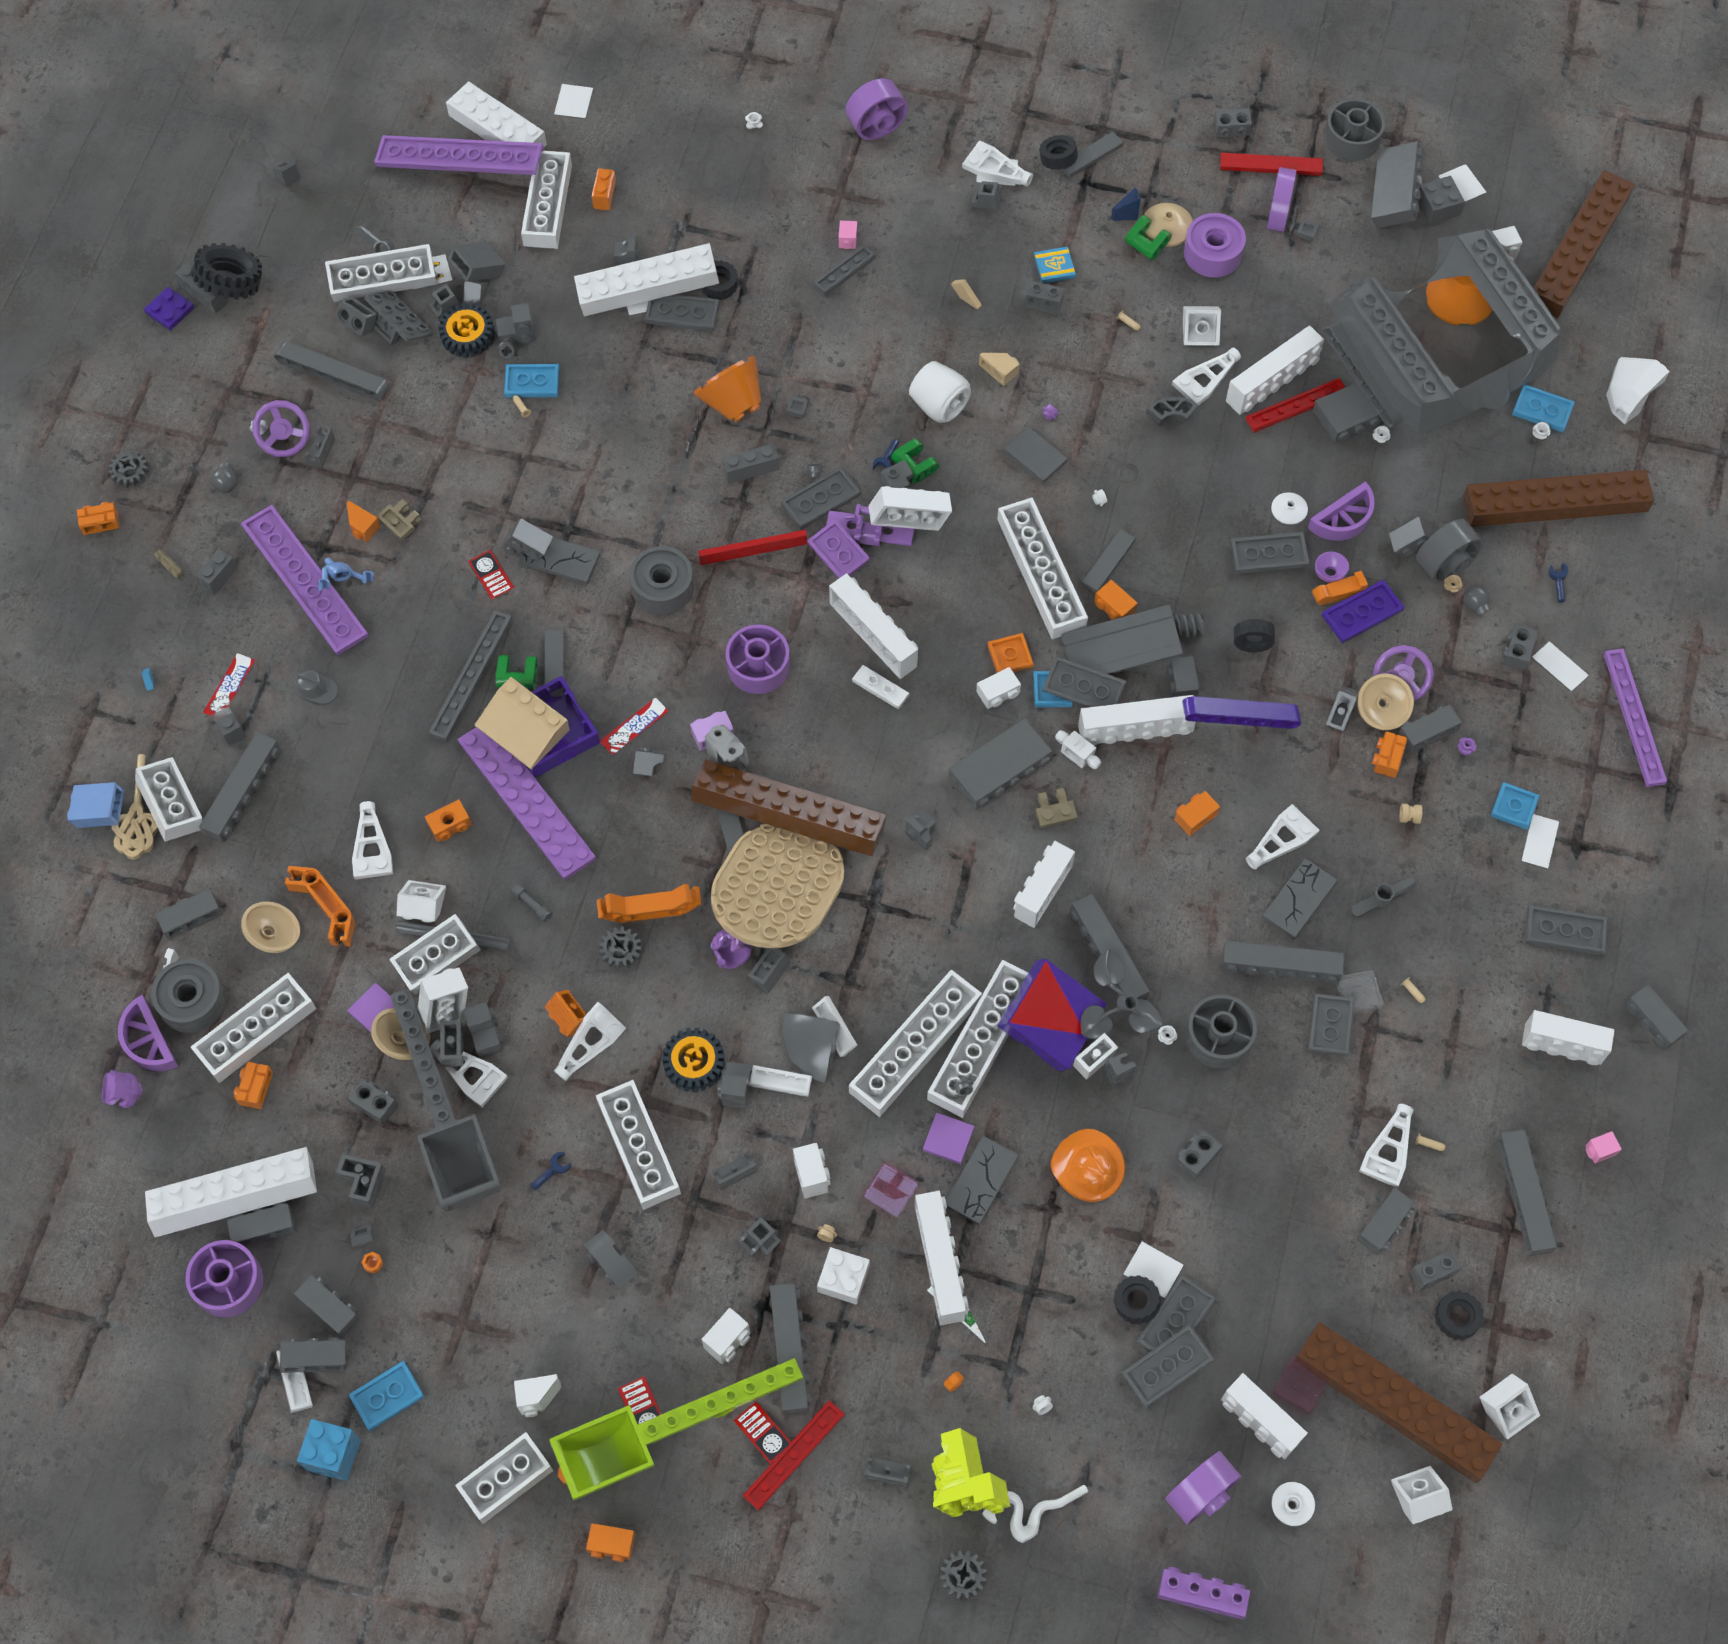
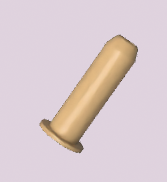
M1122 310L1117 316V320L1120 319L1138 331L1141 326L1125 315Z
M513 396V401L521 411V416L523 418L528 417L531 414V410L526 408L519 396Z
M1410 977L1407 978L1401 985H1404L1418 1002L1423 1003L1426 1000L1424 995L1409 980Z
M1420 1133L1418 1134L1415 1145L1421 1144L1439 1151L1445 1150L1443 1143L1420 1136Z

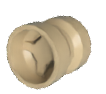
M1402 803L1400 807V822L1407 823L1412 821L1415 824H1420L1422 820V805H1414L1412 807L1409 804Z

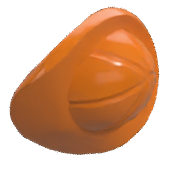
M1083 1129L1071 1134L1058 1145L1051 1159V1170L1060 1185L1073 1197L1086 1202H1098L1111 1197L1121 1186L1125 1175V1160L1120 1147L1108 1135L1095 1129Z

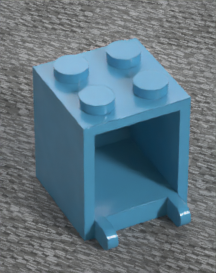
M311 1419L297 1462L307 1471L348 1481L361 1439L351 1429Z

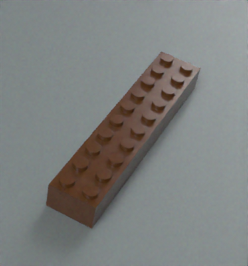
M1603 170L1534 286V290L1552 316L1560 317L1630 198L1635 186L1634 183Z
M1647 470L1468 484L1463 495L1471 527L1649 512L1654 502Z
M706 759L692 785L691 801L868 856H873L885 827L886 814Z
M1321 1322L1317 1324L1294 1362L1476 1484L1482 1480L1503 1443Z

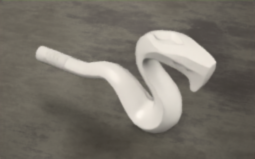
M1082 1485L1056 1500L1039 1502L1032 1509L1026 1526L1022 1524L1023 1503L1020 1497L1014 1492L1008 1491L1009 1501L1014 1505V1512L1010 1522V1530L1013 1537L1021 1543H1025L1038 1534L1040 1518L1044 1511L1065 1506L1088 1493L1087 1487ZM985 1509L982 1513L983 1516L991 1523L996 1524L995 1514Z

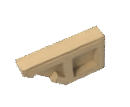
M965 279L955 280L951 284L962 300L975 309L981 306L980 301Z

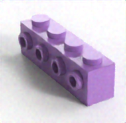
M1168 1567V1570L1164 1569L1162 1571L1157 1598L1243 1620L1246 1617L1250 1590H1246L1245 1586L1232 1583V1586L1223 1584L1224 1581L1218 1578L1207 1580L1203 1579L1201 1574L1190 1572L1187 1575L1181 1573V1570L1178 1568Z

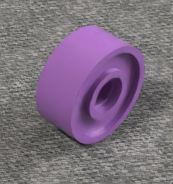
M881 78L872 80L857 89L848 100L845 112L861 138L875 140L890 134L899 127L907 115L908 103L892 80Z
M1209 213L1196 218L1190 224L1185 240L1184 258L1187 264L1195 272L1207 277H1222L1232 273L1238 268L1243 257L1246 242L1245 231L1238 221L1225 214Z
M750 625L738 630L730 638L726 647L727 671L731 681L739 689L753 694L768 693L781 686L790 671L789 646L785 637L776 629L766 625Z
M220 1240L205 1245L192 1257L186 1271V1287L193 1300L207 1313L217 1317H232L245 1312L256 1302L263 1287V1272L259 1262L246 1247L234 1241ZM230 1271L229 1277L224 1282L216 1283L218 1276L222 1272Z
M1218 1451L1175 1487L1165 1500L1184 1523L1188 1525L1205 1512L1211 1517L1231 1499L1226 1492L1242 1476L1222 1452Z

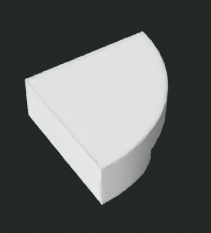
M167 949L165 953L167 963L163 965V969L167 965L178 961L179 956L175 950Z

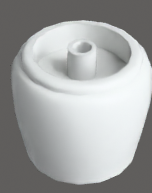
M932 361L926 364L915 376L909 389V395L931 419L938 423H946L953 420L964 409L970 398L971 388L969 382L961 374L937 361Z

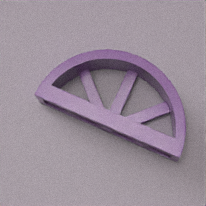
M1279 167L1267 229L1284 232L1296 176V170Z
M1365 481L1310 519L1308 529L1319 537L1335 541L1347 540L1359 535L1368 526L1374 510V495L1370 486ZM1362 499H1364L1366 507L1353 506ZM1346 512L1366 514V516L1360 522L1355 523ZM1338 515L1349 525L1348 527H1337ZM1332 520L1331 526L1326 525V523Z
M143 995L137 997L126 1007L119 1021L118 1038L121 1047L129 1058L143 1069L167 1071L179 1067L147 1000ZM140 1011L147 1024L133 1021ZM130 1027L151 1033L131 1044L128 1043ZM154 1040L147 1059H143L132 1052ZM158 1049H160L164 1059L154 1060Z

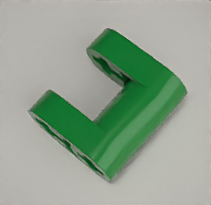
M1143 215L1128 232L1125 242L1153 261L1168 244L1172 234L1163 229L1153 241H1150L1143 235L1150 227L1152 220Z
M917 438L901 446L891 455V459L896 464L903 460L906 461L913 472V478L910 479L912 484H916L930 476L940 466L934 457H930L920 464L913 460V457L918 455L924 447Z
M499 655L496 688H500L512 677L526 689L534 690L538 658L527 656L525 673L509 672L510 656Z

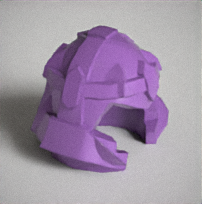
M724 929L716 933L711 943V949H713L718 958L716 963L719 968L733 969L742 965L748 960L753 949L751 945L734 938Z
M110 1070L104 1076L102 1102L113 1105L121 1098L119 1106H122V1108L132 1107L142 1095L141 1083H138L135 1075L131 1073Z

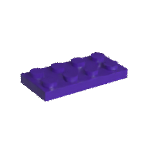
M1383 579L1323 611L1321 616L1341 643H1344L1404 611L1405 607Z

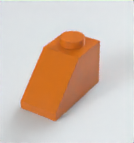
M348 501L347 510L352 535L358 540L362 539L368 542L380 528L378 518Z

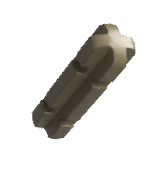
M159 549L154 553L155 558L175 578L183 575L182 569L163 550Z

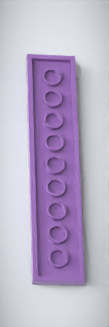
M383 135L374 163L376 167L536 175L544 147L542 143Z
M272 505L241 523L245 532L337 656L369 637L366 630L331 583L329 590L323 588L322 591H318V581L322 579V571Z
M477 727L457 739L461 747L564 881L596 860V856L521 761Z

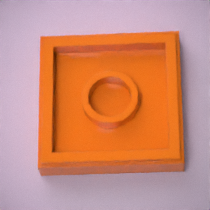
M1023 633L987 642L997 673L1008 667L1011 668L1013 673L1034 667Z

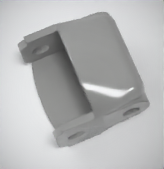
M725 725L714 726L705 735L707 753L712 761L746 772L749 766V759L744 745Z

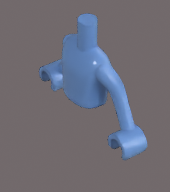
M326 558L324 561L326 565L322 568V579L318 581V591H322L323 588L329 590L330 581L328 580V575L335 581H344L352 576L361 579L362 583H366L367 581L373 582L374 573L364 571L363 575L353 571L346 563L334 562L331 558Z

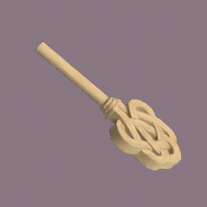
M144 754L138 755L137 768L145 766L146 756ZM135 783L134 803L130 806L128 814H120L119 825L112 826V830L116 834L114 847L119 853L125 854V856L132 860L140 858L144 853H148L154 848V836L159 831L152 814L144 813L142 794L137 783Z

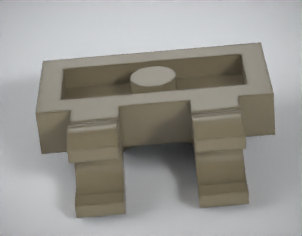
M403 499L394 507L389 504L377 515L378 520L401 541L415 530L413 525H417L422 521L419 517L420 514L415 510L406 518L401 515L410 510L407 506L408 503Z
M1064 788L1056 789L1058 804L1048 805L1046 792L1038 794L1037 800L1040 808H1037L1035 812L1040 829L1078 819L1073 800L1067 801Z

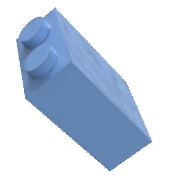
M115 782L74 785L67 820L76 828L119 825L125 790Z

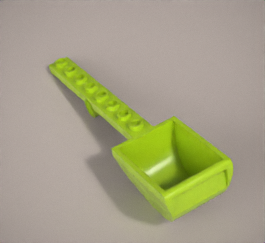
M795 1358L643 1423L637 1424L631 1407L628 1405L549 1439V1442L574 1501L653 1467L654 1463L648 1451V1445L713 1417L725 1416L739 1406L802 1380L803 1376Z

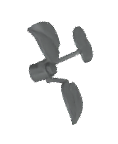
M1111 950L1103 952L1094 965V978L1101 986L1109 984V987L1121 996L1117 999V1008L1106 1013L1102 1007L1097 1005L1086 1008L1081 1017L1082 1035L1089 1039H1097L1104 1033L1107 1035L1113 1025L1111 1019L1107 1016L1117 1011L1131 1012L1128 1017L1129 1025L1134 1031L1139 1033L1149 1032L1163 1026L1160 1014L1149 1001L1144 999L1137 1000L1134 995H1126L1125 991H1121L1113 985L1123 980L1125 969L1120 959Z

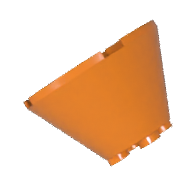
M1469 275L1429 282L1427 285V304L1430 310L1446 323L1457 326L1459 324L1475 325L1484 321L1493 311Z
M755 356L748 357L750 361L744 362L741 360L706 381L707 384L703 386V389L701 386L693 392L694 395L730 421L734 420L735 423L744 419V414L756 412L760 409L761 395Z

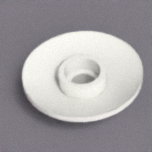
M1282 493L1273 500L1271 510L1273 516L1279 522L1294 525L1305 519L1308 506L1306 501L1298 494Z
M1287 1482L1275 1490L1272 1497V1509L1275 1516L1282 1523L1289 1526H1300L1312 1517L1315 1510V1501L1307 1487L1297 1482ZM1294 1502L1296 1508H1289L1288 1503Z

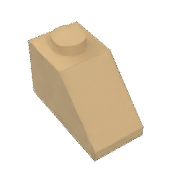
M981 353L979 356V365L1003 386L1019 374L1020 364L1018 360L1011 357L1008 353Z

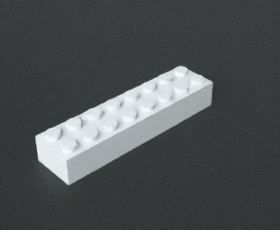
M710 243L574 276L579 303L584 316L719 284Z
M1033 498L998 508L997 520L1051 639L1061 637L1062 633L1086 627L1088 620L1086 612Z
M1004 960L1001 961L927 1094L928 1101L961 1118L964 1117L1009 1036L997 1025L1010 1003L1018 995L1028 972ZM966 1078L973 1081V1092L967 1096L958 1095L954 1090V1086L959 1079Z
M950 970L849 1084V1093L878 1117H881L973 1012L982 997V993L953 970Z
M307 1147L145 1191L147 1222L154 1237L316 1193L314 1167Z

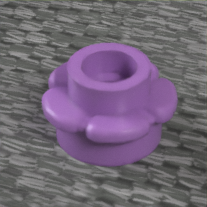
M1048 404L1042 408L1045 418L1050 421L1052 419L1056 420L1059 412L1052 405Z
M1463 737L1459 740L1457 746L1461 754L1470 755L1476 750L1475 741L1472 738Z

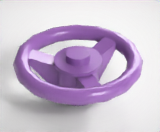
M275 400L264 404L256 412L252 422L253 436L257 445L265 453L275 457H289L299 453L306 446L310 436V423L306 414L297 405L289 401ZM278 408L292 410L300 418L303 430L293 427L287 419L282 417ZM271 410L274 418L270 426L271 435L264 442L260 434V422L262 417ZM290 435L301 437L300 441L288 450H276L270 447L277 439L284 440Z
M1406 645L1392 647L1384 652L1375 663L1373 676L1392 674L1403 679L1413 692L1414 702L1426 694L1432 685L1434 676L1432 662L1427 655L1416 647ZM1408 653L1402 662L1394 665L1393 669L1381 673L1382 666L1388 658L1394 654ZM1415 657L1422 661L1426 670L1425 682L1421 688L1414 681L1415 672L1411 667Z

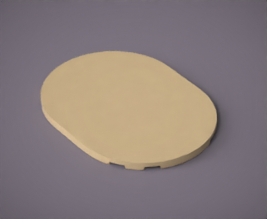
M762 824L760 827L746 832L736 842L718 871L711 890L713 913L725 931L746 944L762 948H782L797 944L810 937L820 927L842 888L845 872L842 855L833 844L768 824Z

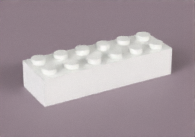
M469 81L446 102L450 117L485 140L542 143L543 147L547 145L545 132Z
M542 152L537 173L531 176L521 231L523 246L558 249L572 169L571 156L568 152Z
M429 244L325 262L330 293L334 302L350 296L355 299L385 291L396 292L437 285Z
M1309 325L1231 380L1226 402L1239 415L1245 411L1249 412L1255 404L1263 402L1269 394L1277 392L1283 384L1291 382L1297 374L1301 375L1307 367L1315 365L1320 359L1319 356L1324 339Z
M846 573L829 585L830 605L899 679H902L917 668L918 647L916 643L910 641L901 628H897L893 619L882 612L881 606L871 600L868 592L859 587L855 578H851Z
M1193 695L1081 708L1078 723L1079 733L1094 746L1099 743L1113 744L1116 741L1130 742L1140 738L1169 737L1173 734L1187 735L1194 731L1196 722L1185 720L1182 700Z
M287 973L192 1045L191 1048L220 1083L316 1010V1007L291 975Z
M631 1080L596 1095L598 1105L642 1209H647L681 1194L679 1185L634 1081Z
M940 1191L915 1195V1211L939 1324L941 1326L964 1321L969 1307L967 1297L962 1296L964 1283L962 1276H958L960 1268L958 1256L953 1255L955 1254V1241L953 1236H949L951 1234V1223L949 1216L945 1217L947 1209L945 1196L941 1197Z

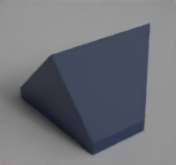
M1136 188L1112 208L1111 219L1113 221L1138 220L1141 197Z

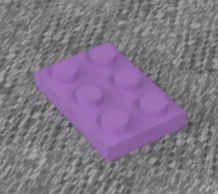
M836 519L807 540L808 545L838 579L846 573L851 576L870 561L869 556Z

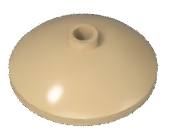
M1156 204L1150 207L1144 214L1152 220L1150 227L1144 235L1150 241H1153L1160 231L1165 229L1172 234L1170 241L1165 247L1177 246L1185 242L1187 230L1193 219L1186 209L1177 204Z
M1379 674L1371 677L1362 685L1357 697V706L1361 717L1368 725L1379 730H1392L1400 727L1409 719L1413 711L1414 698L1410 687L1403 679L1392 674ZM1380 700L1385 702L1384 707L1380 706Z
M274 902L253 904L245 911L241 920V929L245 938L254 947L265 952L281 953L287 951L296 944L300 935V926L295 915L286 907Z
M395 1008L383 1010L375 1017L371 1026V1036L374 1043L383 1053L392 1058L411 1060L412 1057ZM429 1033V1034H426L428 1043H430V1033Z

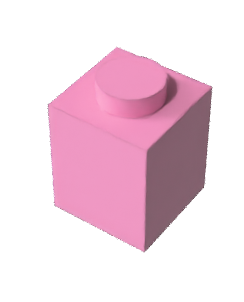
M840 221L839 248L856 249L857 221Z
M1613 1132L1593 1138L1586 1144V1153L1595 1164L1616 1156L1622 1150Z

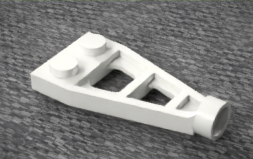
M980 140L962 163L963 169L976 175L1019 185L1022 184L1026 187L1030 185L1033 178L1032 173L1024 171L995 147ZM990 157L1000 163L996 169L984 167V164ZM1005 166L1014 170L1011 175L1001 173Z
M1231 348L1223 355L1186 370L1172 381V385L1183 396L1199 406L1211 396L1235 363L1241 359V355L1237 349ZM1218 364L1223 370L1218 375H1215L1209 368ZM1204 373L1211 381L1206 387H1202L1194 377Z
M370 801L360 804V819L352 857L355 880L393 874L392 856L375 813V803ZM366 826H375L376 836L364 838V828ZM366 844H378L380 855L363 857Z
M1292 804L1277 817L1253 853L1246 857V861L1251 868L1257 869L1261 865L1305 845L1320 830ZM1283 826H1286L1296 838L1289 842H1283L1277 836V833ZM1270 840H1273L1280 847L1273 853H1269L1264 848Z
M597 1002L583 1018V1022L578 1027L554 1072L566 1081L573 1072L613 1044L626 1027L602 1004ZM591 1027H596L602 1033L601 1040L594 1045H588L585 1042V1036ZM579 1044H582L587 1049V1052L579 1060H575L572 1057V1053Z
M438 1039L431 1045L430 1049L433 1056L441 1063L440 1040ZM463 1052L465 1063L458 1071L453 1067L444 1068L463 1093L479 1107L483 1108L508 1079V1076L493 1064ZM469 1067H475L483 1071V1075L474 1085H470L464 1078V1073Z
M1398 1104L1394 1116L1367 1151L1359 1170L1360 1173L1398 1188L1406 1168L1410 1120L1414 1111L1410 1106ZM1394 1126L1403 1131L1400 1142L1388 1138V1134ZM1385 1144L1397 1149L1395 1162L1379 1157L1378 1153Z

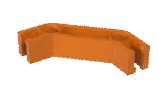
M288 866L287 871L290 878L286 877L285 880L288 891L309 893L331 921L328 933L330 944L338 946L339 941H336L339 931H343L344 936H340V941H343L345 947H351L355 920L347 906L318 870L307 867ZM295 877L302 878L301 881H290V879L294 880ZM311 879H316L313 883H308ZM342 918H347L345 922H340Z
M683 884L672 891L628 897L608 893L604 897L605 900L601 898L597 900L598 918L617 923L679 916L702 905L700 888L694 886L690 890L689 884Z

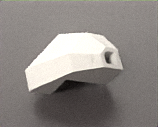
M1619 358L1606 394L1612 413L1624 424L1629 422L1641 412L1649 393L1665 382L1670 371L1657 360Z

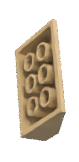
M512 677L498 689L475 723V727L531 770L570 730L566 718Z

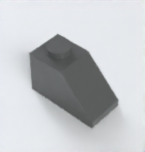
M1341 686L1326 725L1344 731L1359 691Z
M229 707L211 715L228 745L246 737Z

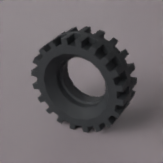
M211 243L210 247L203 245V249L199 248L195 253L192 277L194 282H198L197 286L199 288H205L204 292L206 293L212 292L216 297L219 295L224 296V299H228V297H233L234 300H239V297L246 299L248 294L254 296L255 292L259 290L262 263H259L260 259L258 257H253L254 253L245 252L243 247L239 249L233 244L226 246L225 243H221V245ZM220 270H222V271H229V272H232V273H234V274H236V275L225 274V273H222V272H219V271H220Z

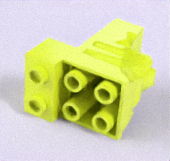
M961 1428L942 1433L941 1445L944 1452L935 1456L934 1462L931 1464L936 1475L935 1485L937 1489L934 1491L933 1507L951 1517L961 1516L964 1511H978L982 1508L992 1514L1003 1512L1004 1508L1010 1507L1006 1481L990 1472L983 1474L977 1438Z

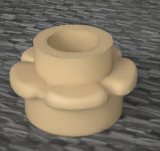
M1450 575L1444 580L1446 590L1457 592L1462 588L1461 578L1457 575Z
M824 1224L823 1227H818L819 1232L817 1236L825 1242H832L837 1236L836 1232H834L835 1228L830 1225Z

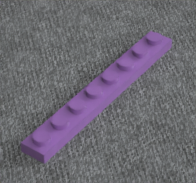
M1624 649L1605 651L1604 658L1646 787L1665 785L1667 779Z

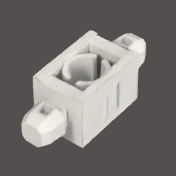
M1060 730L1056 734V740L1062 744L1060 752L1080 768H1083L1087 763L1093 769H1097L1101 765V760L1095 755L1096 747L1076 731L1069 735L1065 731Z

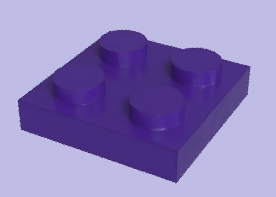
M167 287L144 308V311L171 331L195 307L190 301L170 287Z

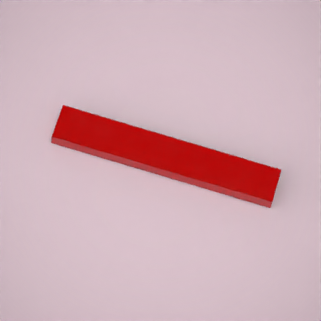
M1238 153L1220 154V170L1278 173L1279 167L1294 169L1296 174L1322 176L1323 158Z
M1337 378L1247 415L1245 420L1254 433L1313 409L1316 400L1345 388V385L1340 378Z
M800 530L699 550L700 566L807 545L806 530Z
M829 1400L791 1441L793 1445L773 1461L743 1494V1498L759 1511L845 1414Z

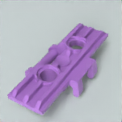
M857 504L855 514L829 511L826 526L836 519L858 544L880 547V542L911 546L914 529L871 525V523L864 521V516L860 515V513L870 515L869 507ZM849 523H855L856 528L849 529L847 525ZM890 528L893 530V533L886 535L883 533V530Z

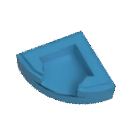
M146 668L142 672V677L148 691L154 689V681L151 668Z

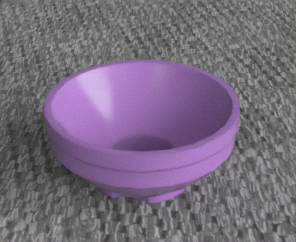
M1325 552L1315 562L1317 576L1323 581L1330 583L1344 579L1349 570L1347 559L1337 552ZM1327 569H1333L1336 572V574L1333 576H1329L1325 573V571Z

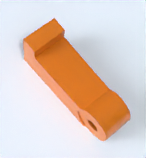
M1362 571L1354 573V576L1326 585H1320L1313 589L1312 594L1318 605H1325L1350 598L1367 589L1368 583Z

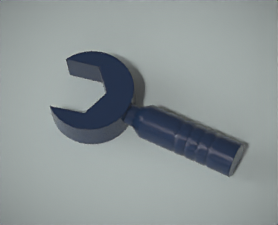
M892 440L884 457H878L873 461V470L877 466H884L885 469L891 467L889 459L899 444L898 440Z
M1564 563L1561 565L1562 572L1554 571L1552 565L1548 571L1549 577L1557 581V599L1560 603L1565 602L1562 580L1568 574V567Z
M558 1152L552 1156L550 1161L552 1168L547 1169L530 1184L534 1190H537L552 1177L554 1172L564 1174L570 1170L571 1163L564 1167L558 1164V1159L565 1155L564 1152Z

